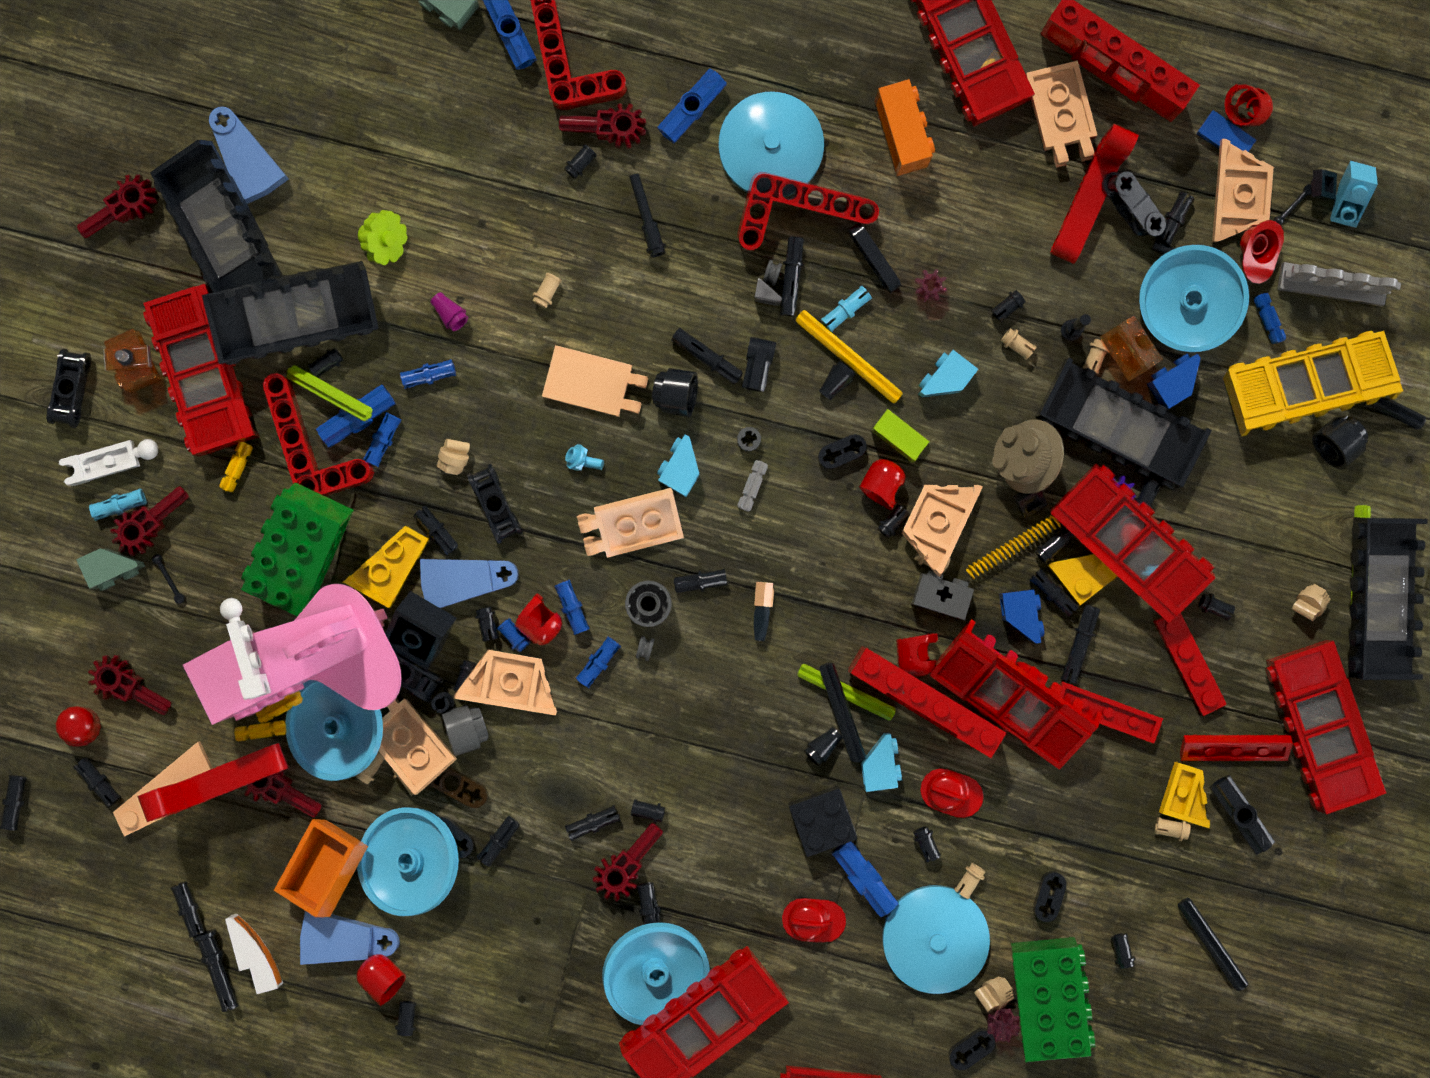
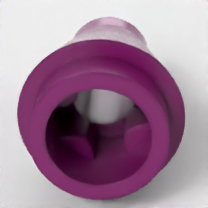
M442 292L436 294L431 299L430 303L447 329L457 331L468 321L466 310L447 298Z

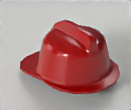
M1263 221L1257 226L1249 228L1241 237L1240 250L1243 254V272L1252 283L1260 284L1267 281L1275 269L1284 242V231L1276 221Z
M948 769L932 770L924 777L921 783L920 791L925 803L934 810L954 817L965 818L972 816L980 809L983 803V791L976 780Z
M801 898L787 905L782 915V922L786 932L794 939L808 942H831L843 933L846 917L842 908L835 902Z

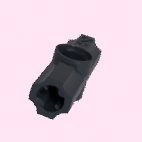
M1226 775L1215 781L1209 787L1227 813L1229 821L1236 826L1253 853L1258 855L1271 848L1275 843L1274 839L1257 816L1256 809L1248 803L1231 776ZM1245 808L1247 810L1246 819L1238 821V811Z

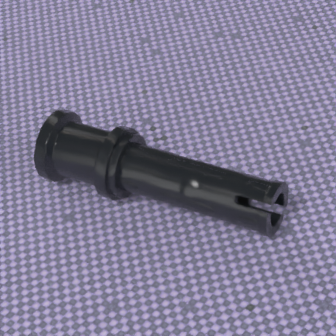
M211 929L194 936L193 940L198 943L202 955L200 958L201 963L207 965L221 1011L226 1012L228 1008L232 1010L239 1005L222 960L225 953L223 950H220L215 936L217 930Z

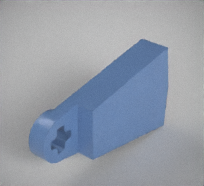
M217 107L210 113L209 124L213 130L230 176L235 180L247 204L268 195L289 180L234 112L227 107ZM221 115L230 118L227 120L228 125L226 127H223L221 124L217 125L220 122L219 117Z
M420 559L421 587L424 599L439 608L510 587L516 583L519 576L516 565L510 561ZM504 566H506L508 571L512 572V576H508V581L504 582L503 578L498 577V572H501Z
M305 911L300 935V965L366 960L375 954L390 956L399 947V936L390 928H383L333 914L330 917L316 918ZM384 935L388 936L387 939L389 941H392V945H389L387 949H383V944L379 943V940L383 939Z

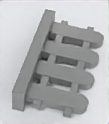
M1284 262L1281 264L1277 290L1382 307L1385 305L1386 295L1391 294L1392 290H1400L1401 283L1394 278H1378L1364 273L1354 274L1340 269H1323L1309 264L1299 265Z

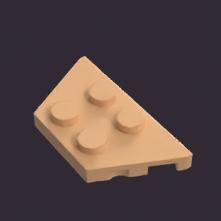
M1221 139L1219 146L1212 242L1214 243L1270 219L1274 167L1264 161H1259L1246 150L1242 151L1232 145L1231 141L1227 139Z
M924 485L902 534L939 577H941L983 486L958 487V485H947L940 487L938 485Z
M487 650L454 695L455 699L550 715H556L557 713L551 697L549 683L544 673L542 659Z

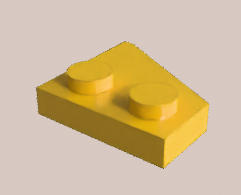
M1094 554L1051 562L1047 565L1078 605L1083 604L1117 577Z
M1174 762L1159 812L1209 828L1210 820L1207 819L1205 809L1207 797L1203 789V770Z

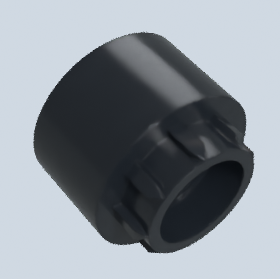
M669 368L667 372L658 373L653 385V404L661 408L662 413L690 417L694 411L698 393L697 372Z
M1344 416L1343 418L1334 417L1313 434L1312 441L1316 451L1325 462L1336 469L1342 470L1366 451L1368 434L1364 426L1355 418L1350 416Z

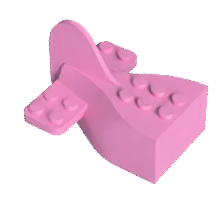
M331 584L320 589L294 621L253 633V641H250L252 649L260 657L262 666L259 668L260 674H266L271 693L254 699H243L238 683L243 678L231 640L183 664L212 725L232 717L236 721L246 716L249 717L261 711L263 707L279 702L285 696L304 689L303 683L309 680L323 683L352 703L367 710H379L390 705L396 699L401 687L399 661L382 628L385 626L383 621L388 619L384 609L374 611L359 592L343 584Z

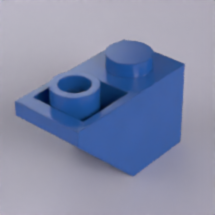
M1187 353L1174 361L1176 366L1171 370L1167 371L1164 367L1151 375L1153 380L1147 385L1160 405L1169 409L1192 395L1200 363V356L1198 354L1190 357Z
M1034 590L1000 593L1002 620L1031 643H1041V637H1044V626L1042 621H1038L1037 610H1041L1039 594L1035 595Z

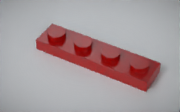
M1180 613L1170 623L1163 617L1154 620L1153 622L1200 715L1205 716L1227 705L1182 614Z
M1061 681L1060 686L1062 690L1059 696L1069 704L1075 698L1080 699L1084 704L1081 712L1090 719L1099 711L1102 713L1099 724L1155 743L1163 718Z
M1184 735L1180 757L1181 761H1288L1293 742L1291 735Z

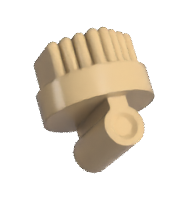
M446 439L444 446L440 448L437 467L448 474H460L464 466L467 465L469 459L467 453L470 444Z
M1316 584L1307 586L1296 597L1292 610L1314 621L1316 617L1321 616L1330 602L1329 595L1325 589Z
M999 976L984 982L982 987L974 992L988 1013L994 1009L1000 1010L1014 999L1013 988L1005 978Z

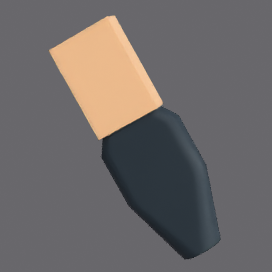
M756 582L754 637L757 641H765L769 625V607H773V583Z

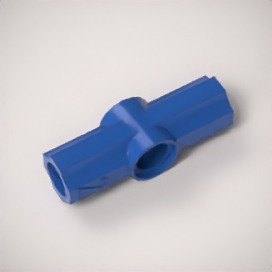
M482 0L516 70L531 66L537 61V58L509 1ZM507 24L516 26L512 33L507 34L503 32V28Z
M709 68L692 89L683 94L680 102L659 124L657 129L666 139L675 144L692 123L702 116L704 110L724 89L727 83L716 71ZM689 101H695L699 104V108L695 111H688L685 105Z
M384 385L378 386L361 399H357L370 406L373 410L371 413L372 417L367 421H362L340 409L337 415L316 428L319 436L329 448L350 434L362 431L373 422L374 418L396 404Z
M848 842L836 847L832 855L849 875L847 877L861 896H865L876 913L883 917L894 910L899 903L882 882V877L873 865L864 859L854 843Z

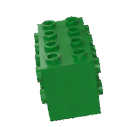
M295 482L289 489L284 488L281 495L275 497L270 508L274 511L271 519H266L261 529V533L264 536L261 542H257L252 550L251 557L254 560L251 566L247 565L242 574L241 580L244 581L241 590L298 617L320 590L354 510Z
M1075 937L1011 943L1025 1061L1032 1062L1091 1056V1048L1096 1046L1094 1031H1092L1091 1024L1088 1025L1087 1020H1092V1011L1088 998L1084 997V993H1089V986L1085 971H1081V966H1086L1082 944H1077Z

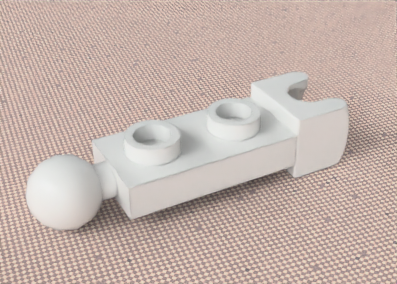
M145 439L135 448L134 442L128 440L84 454L63 458L59 461L61 466H73L74 474L66 478L64 482L67 486H76L94 479L139 467L138 458L141 457L145 460L155 458L158 454V445L151 439Z
M228 598L221 603L220 613L225 619L229 620L226 626L243 678L238 681L243 699H254L271 693L266 674H260L259 671L262 665L256 651L253 652L250 641H253V634L248 624L245 625V622L241 621L239 617L242 613V605L237 599Z

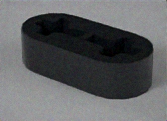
M849 435L824 446L818 454V461L826 469L839 467L861 457L866 451V441L860 435ZM854 439L855 443H861L862 446L858 449V454H855L854 451L845 453L843 450L850 445V440ZM826 450H830L831 453L840 450L841 455L834 459V464H830L829 461L824 462L823 457L826 456Z
M442 815L438 816L443 822H446L453 837L459 841L463 839L468 841L466 846L469 849L467 851L465 849L458 851L459 858L467 857L475 846L473 837L451 818Z
M1056 871L1046 872L1042 876L1033 904L1034 914L1043 922L1053 921L1057 917L1065 894L1066 880ZM1057 877L1060 886L1054 887L1052 895H1050L1051 888L1047 881ZM1050 898L1049 907L1052 908V912H1047L1045 916H1042L1043 912L1039 910L1040 905L1045 906L1047 899Z
M978 1028L950 1048L948 1058L952 1066L958 1070L970 1068L994 1050L995 1038L988 1029ZM982 1035V1037L984 1038L989 1037L987 1039L988 1045L986 1047L978 1045L976 1048L973 1049V1047L979 1043L977 1039L979 1036ZM969 1049L971 1050L965 1055V1062L962 1063L960 1060L954 1061L957 1058L956 1052L960 1051L963 1054Z

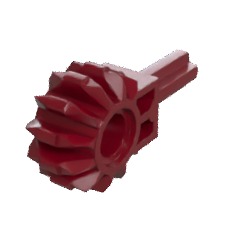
M619 103L617 104V112L612 108L598 110L597 117L562 115L559 118V130L596 133L598 140H607L608 143L616 140V148H620L622 143L625 142L627 149H630V141L633 140L636 144H639L641 141L637 135H646V130L642 126L646 125L647 122L645 118H640L642 115L640 109L633 112V105L628 104L626 110H623L622 104ZM622 121L631 123V127L627 131H620L617 127Z
M139 174L134 179L130 175H125V183L119 180L116 181V184L120 187L119 190H112V193L103 199L107 205L106 207L77 225L79 233L84 238H88L114 220L124 224L130 219L134 220L136 215L140 219H145V211L150 214L154 213L150 205L158 204V200L153 198L158 191L155 188H151L152 181L149 179L143 180V177ZM139 191L138 201L131 203V195Z
M178 486L153 508L143 506L138 511L134 510L131 515L128 512L122 513L123 521L120 519L114 520V523L119 526L118 529L110 530V533L117 534L118 536L112 540V543H121L119 551L124 553L128 550L131 556H135L137 550L140 554H145V545L148 547L154 546V543L149 540L150 537H158V532L165 527L162 520L189 498L188 493L181 486ZM136 526L139 529V536L137 539L132 540L129 536V531L132 527Z
M109 655L103 656L102 662L99 660L93 662L97 670L88 671L89 675L94 676V680L88 681V684L97 685L93 693L97 695L103 692L102 696L105 700L109 699L111 695L115 700L121 699L125 702L135 699L162 715H166L172 706L171 701L141 685L144 679L134 674V669L126 670L129 661L124 660L120 663L119 655H114L112 659ZM109 670L116 674L114 684L109 683L106 676Z
M284 771L268 776L265 786L258 784L257 781L246 785L248 789L244 792L245 796H249L253 792V801L256 802L261 796L265 802L270 800L275 804L283 800L314 818L322 807L321 803L291 787L290 785L293 780L285 776Z
M651 823L628 851L623 848L617 856L615 854L611 856L612 864L606 858H603L601 862L605 869L600 866L595 867L594 870L602 876L593 877V882H602L596 888V891L601 892L603 889H606L605 899H608L611 892H613L615 901H619L620 891L627 898L630 896V893L626 887L636 889L637 885L630 880L638 878L637 871L642 867L640 860L663 834L660 827ZM612 871H619L623 876V881L619 884H612L608 879V874Z

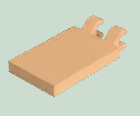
M1078 61L1027 72L1026 76L1035 93L1031 101L1045 151L1053 150L1055 167L1067 165L1066 162L1069 159L1065 146L1078 143L1081 162L1092 160V156L1095 154L1091 140L1096 139L1097 131Z
M555 345L542 397L616 417L620 416L621 410L639 414L641 402L624 398L628 384L646 389L648 377L631 373L633 366L630 364Z
M672 488L594 507V515L581 514L577 516L581 533H587L598 528L600 530L601 537L589 536L583 539L587 556L605 551L608 558L684 538Z
M396 697L387 706L390 712L382 718L383 736L379 752L413 794L418 795L457 758L412 704L405 698L399 702Z

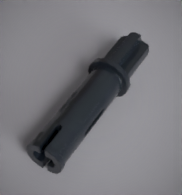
M792 236L788 238L786 261H783L785 273L780 315L796 316L801 267L804 266V263H801L804 242L801 237Z
M679 327L671 338L672 342L711 369L710 372L713 373L715 371L732 384H736L742 377L743 372L725 360L723 354L721 356L682 328Z
M1091 605L1085 606L1079 626L1074 629L1077 632L1060 679L1067 681L1070 671L1073 669L1070 682L1077 684L1092 636L1095 637L1093 632L1100 614L1099 608Z

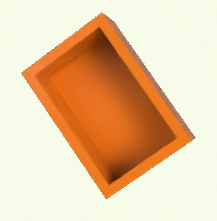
M910 79L878 88L874 101L897 176L927 168L933 157L932 153H935L933 140L931 137L927 138L924 129L927 127L925 114L923 111L919 112L917 102L920 101L916 86H911Z
M312 819L274 891L316 918L330 917L368 845L327 820Z

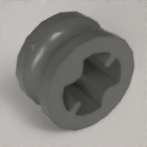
M769 260L763 278L765 283L769 281L772 283V286L776 285L782 263L775 265L773 260Z
M753 427L743 428L737 436L739 447L745 451L756 450L761 442L760 433ZM746 432H752L751 436L756 435L757 440L753 441V446L751 447L746 446L747 443L743 444L741 441L745 437Z
M641 636L636 654L637 659L644 657L645 661L649 662L654 638L647 640L645 636Z

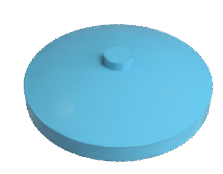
M781 92L757 93L739 102L725 118L719 135V155L722 166L731 181L747 193L752 177L759 172H767L809 183L820 167L824 152L823 131L814 112L801 100ZM760 178L756 184L757 190L760 192L767 191L770 187V180L768 178ZM793 184L786 185L782 190L783 197L796 193V188Z
M1186 245L1175 248L1161 256L1146 273L1140 290L1141 315L1150 332L1163 344L1185 352L1210 350L1230 339L1243 323L1249 305V289L1246 278L1238 264L1227 254L1216 248L1205 245Z
M309 680L303 683L305 688L300 690L303 698L302 703L293 706L286 714V737L294 758L304 770L323 780L337 781L360 774L372 763L381 745L383 736L381 710L363 709L321 682Z
M405 807L384 813L369 826L361 842L368 845V848L357 866L361 886L368 898L381 910L397 916L420 915L438 906L451 891L458 871L457 845L447 825L429 811Z
M940 885L917 888L905 894L897 901L899 904L887 915L882 935L886 959L896 976L913 989L931 994L949 993L971 982L983 968L990 946L988 925L978 906L970 898L967 899L961 896L953 888Z
M650 923L630 930L612 946L604 962L602 981L607 999L612 1008L624 1019L634 1024L643 1025L647 1017L659 1013L671 999L680 997L691 984L700 982L708 976L710 967L701 943L689 931L674 924Z

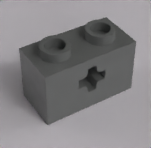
M928 570L927 575L920 574L911 604L965 620L974 589L968 588L969 582L956 578L953 579V582L942 580L943 574L939 577L930 570ZM946 587V592L950 596L940 601L941 597L936 595L937 590H943Z

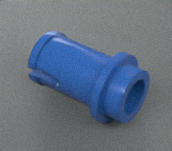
M509 618L497 630L512 645L511 649H516L519 653L530 644V641L514 626L515 624Z

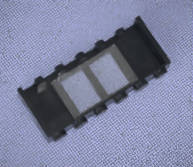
M196 140L150 172L154 179L155 188L162 194L166 202L167 211L174 217L181 237L186 240L193 260L198 263L203 272V279L210 286L213 293L283 277L268 248L269 245L212 141Z
M363 261L326 269L311 270L202 295L219 364L232 365L245 358L259 359L267 356L268 353L277 351L279 353H286L300 346L314 347L322 341H341L349 335H367L372 333L373 330L379 329L367 271Z
M1065 359L1035 417L1051 424L1054 428L1056 427L1064 431V436L1075 442L1081 439L1089 443L1088 448L1096 453L1102 454L1104 451L1112 455L1111 460L1120 465L1126 466L1128 463L1136 467L1135 472L1146 478L1153 476L1159 479V484H1162L1167 489L1183 488L1212 430L1209 428L1201 429L1191 424L1190 419L1183 416L1177 417L1167 412L1166 407L1147 402L1141 394L1136 392L1130 393L1120 388L1119 383L1113 380L1106 381L1096 376L1095 371L1089 368L1083 369L1073 364V359Z
M1353 517V548L1351 554L1353 577L1350 582L1353 593L1350 606L1352 628L1349 634V677L1362 680H1423V674L1412 672V659L1422 656L1421 647L1413 646V631H1421L1423 629V622L1414 619V604H1423L1424 602L1423 594L1414 593L1415 577H1424L1425 574L1423 567L1415 566L1416 551H1424L1426 546L1424 540H1416V524H1428V519Z

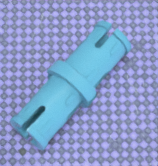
M860 286L846 300H840L834 310L824 318H821L822 323L825 325L834 319L826 327L829 331L833 332L848 317L851 319L855 316V311L872 299L869 292L859 299V296L867 291L863 286Z
M140 488L123 495L115 494L110 499L89 505V510L94 521H98L111 515H122L127 510L146 505L147 500Z

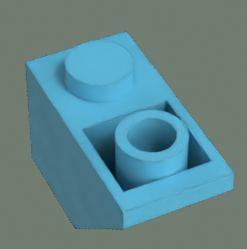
M1353 161L1349 162L1339 183L1330 218L1332 222L1357 227L1378 185L1376 167Z
M954 350L949 355L944 352L935 363V366L938 367L936 372L932 376L928 373L918 385L922 388L918 395L930 397L959 393L974 376L978 368Z
M685 434L682 439L679 437L676 439L670 449L674 453L669 462L663 461L657 474L660 475L658 480L660 483L687 497L699 477V470L690 437Z
M883 733L866 758L861 762L864 790L866 792L898 788L897 781L902 780L900 765H895L894 754H898L896 738H891L890 733Z

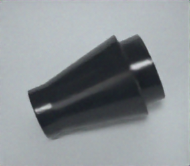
M840 360L836 365L833 364L819 392L829 400H832L834 396L854 381L853 377L856 375V372Z
M831 727L828 731L806 744L807 748L804 750V753L814 764L819 766L822 762H827L843 737L834 727Z

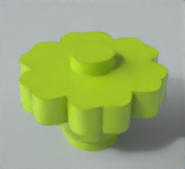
M381 210L380 213L372 212L364 221V225L359 228L358 240L361 243V250L367 252V259L375 264L386 265L388 262H396L402 256L404 251L402 245L407 241L406 226L400 224V216L387 210Z

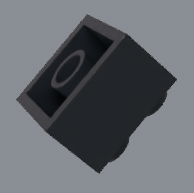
M410 591L396 609L385 634L396 653L428 670L441 652L457 618Z
M838 785L788 803L807 857L858 839Z

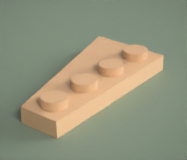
M200 741L113 812L124 836L162 819L159 818L147 822L137 796L160 787L181 782L213 769Z

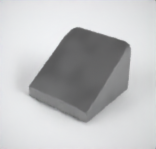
M758 278L755 302L779 306L782 297Z

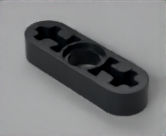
M858 222L849 228L848 233L885 289L892 293L901 287L899 278L863 225Z

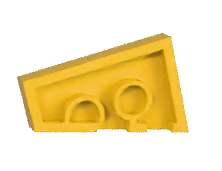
M404 526L377 553L344 580L343 583L391 608L430 539L410 527Z

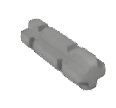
M759 460L754 462L751 469L753 472L749 474L742 492L744 495L740 497L738 502V508L748 512L751 510L754 503L753 498H756L763 480L762 475H765L768 468L766 463Z

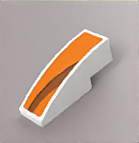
M233 914L226 918L239 971L250 968L257 994L278 989L283 984L279 969L261 937L238 914Z

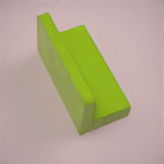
M888 409L871 430L912 463L917 460L920 453L930 442Z

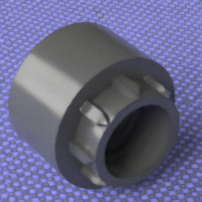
M642 581L635 584L629 590L625 600V607L628 616L636 624L652 627L662 623L669 616L672 608V599L669 591L662 584L655 581ZM645 596L655 598L656 607L653 611H645L642 608L641 601Z
M466 704L441 713L454 756L481 748L480 743L487 741L489 738L483 716L478 707L469 709Z

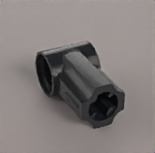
M750 337L746 356L748 361L742 388L764 392L769 366L772 365L777 342Z

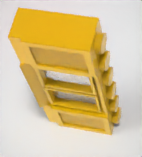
M1367 331L1352 339L1347 337L1339 338L1327 346L1315 344L1307 347L1306 351L1298 353L1296 350H1290L1282 353L1278 358L1271 359L1270 356L1257 359L1255 363L1247 365L1245 363H1237L1230 366L1223 377L1241 437L1247 436L1252 429L1263 427V430H1269L1280 422L1289 421V424L1299 422L1304 416L1314 414L1317 418L1324 416L1329 410L1340 408L1341 411H1346L1355 404L1365 401L1367 405H1370L1386 396L1393 400L1403 392L1400 377L1384 331L1377 333Z

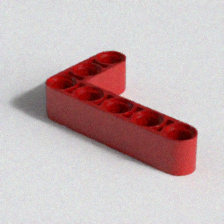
M530 0L549 93L554 106L559 110H570L622 98L627 91V85L624 75L618 70H608L571 78L556 1ZM544 14H551L553 16V20L549 23H542L540 18ZM555 39L559 44L554 49H548L545 47L546 42ZM555 65H561L564 67V70L561 74L554 75L550 72L551 68ZM612 80H618L622 83L616 90H611L607 87L608 83ZM587 85H592L596 88L595 92L591 95H584L581 91ZM559 91H568L570 95L564 101L557 100L556 95Z
M1113 124L1104 134L1063 221L1050 254L1072 264L1076 263L1107 196L1102 189V179L1107 173L1118 171L1120 165L1131 154L1137 142L1138 134L1116 124Z
M759 172L751 179L737 238L739 243L747 250L757 249L761 245L773 201L864 224L873 223L878 218L879 208L874 201L865 197L767 172ZM760 178H768L770 180V187L765 192L757 190L756 184ZM788 184H793L796 188V193L792 198H784L782 194L783 188ZM812 191H819L821 193V200L816 205H811L808 202V196ZM844 197L847 202L846 208L842 211H836L834 209L835 200ZM754 204H761L764 208L763 214L758 218H753L750 215V208ZM864 204H870L872 207L871 215L862 218L859 214L860 207ZM748 230H754L757 233L756 241L751 244L743 241V235Z
M277 373L268 375L264 380L263 388L293 484L296 482L304 486L307 481L312 480L315 484L314 491L323 496H328L370 482L374 475V469L370 463L361 459L350 460L322 470L318 469L291 381ZM282 380V391L274 393L272 388L274 382ZM289 405L291 407V415L283 419L280 415L281 408ZM297 430L299 440L294 444H290L288 435L291 431ZM304 455L307 459V464L303 469H298L296 460L299 456ZM363 464L366 468V473L364 477L357 479L354 475V469L356 466ZM337 472L341 480L337 486L332 487L329 483V477Z
M277 743L181 782L151 790L137 797L146 821L150 822L186 810L286 770L288 765L280 744Z

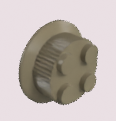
M1027 420L1003 430L996 442L992 463L1011 488L1025 494L1037 493L1050 486L1058 476L1064 458L1063 442L1058 431L1051 424L1042 420Z

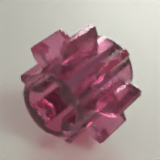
M935 269L933 274H928L926 270H923V280L916 278L914 281L920 285L915 294L921 293L924 296V302L929 297H933L937 302L939 300L938 292L946 293L947 291L945 287H942V283L947 278H940L937 275L938 269ZM929 280L934 281V286L937 287L932 291H928V285L924 284L928 283Z
M1011 1009L996 1010L994 1015L988 1014L987 1033H993L997 1042L1007 1041L1009 1043L1012 1035H1019L1020 1018L1019 1016L1014 1017Z

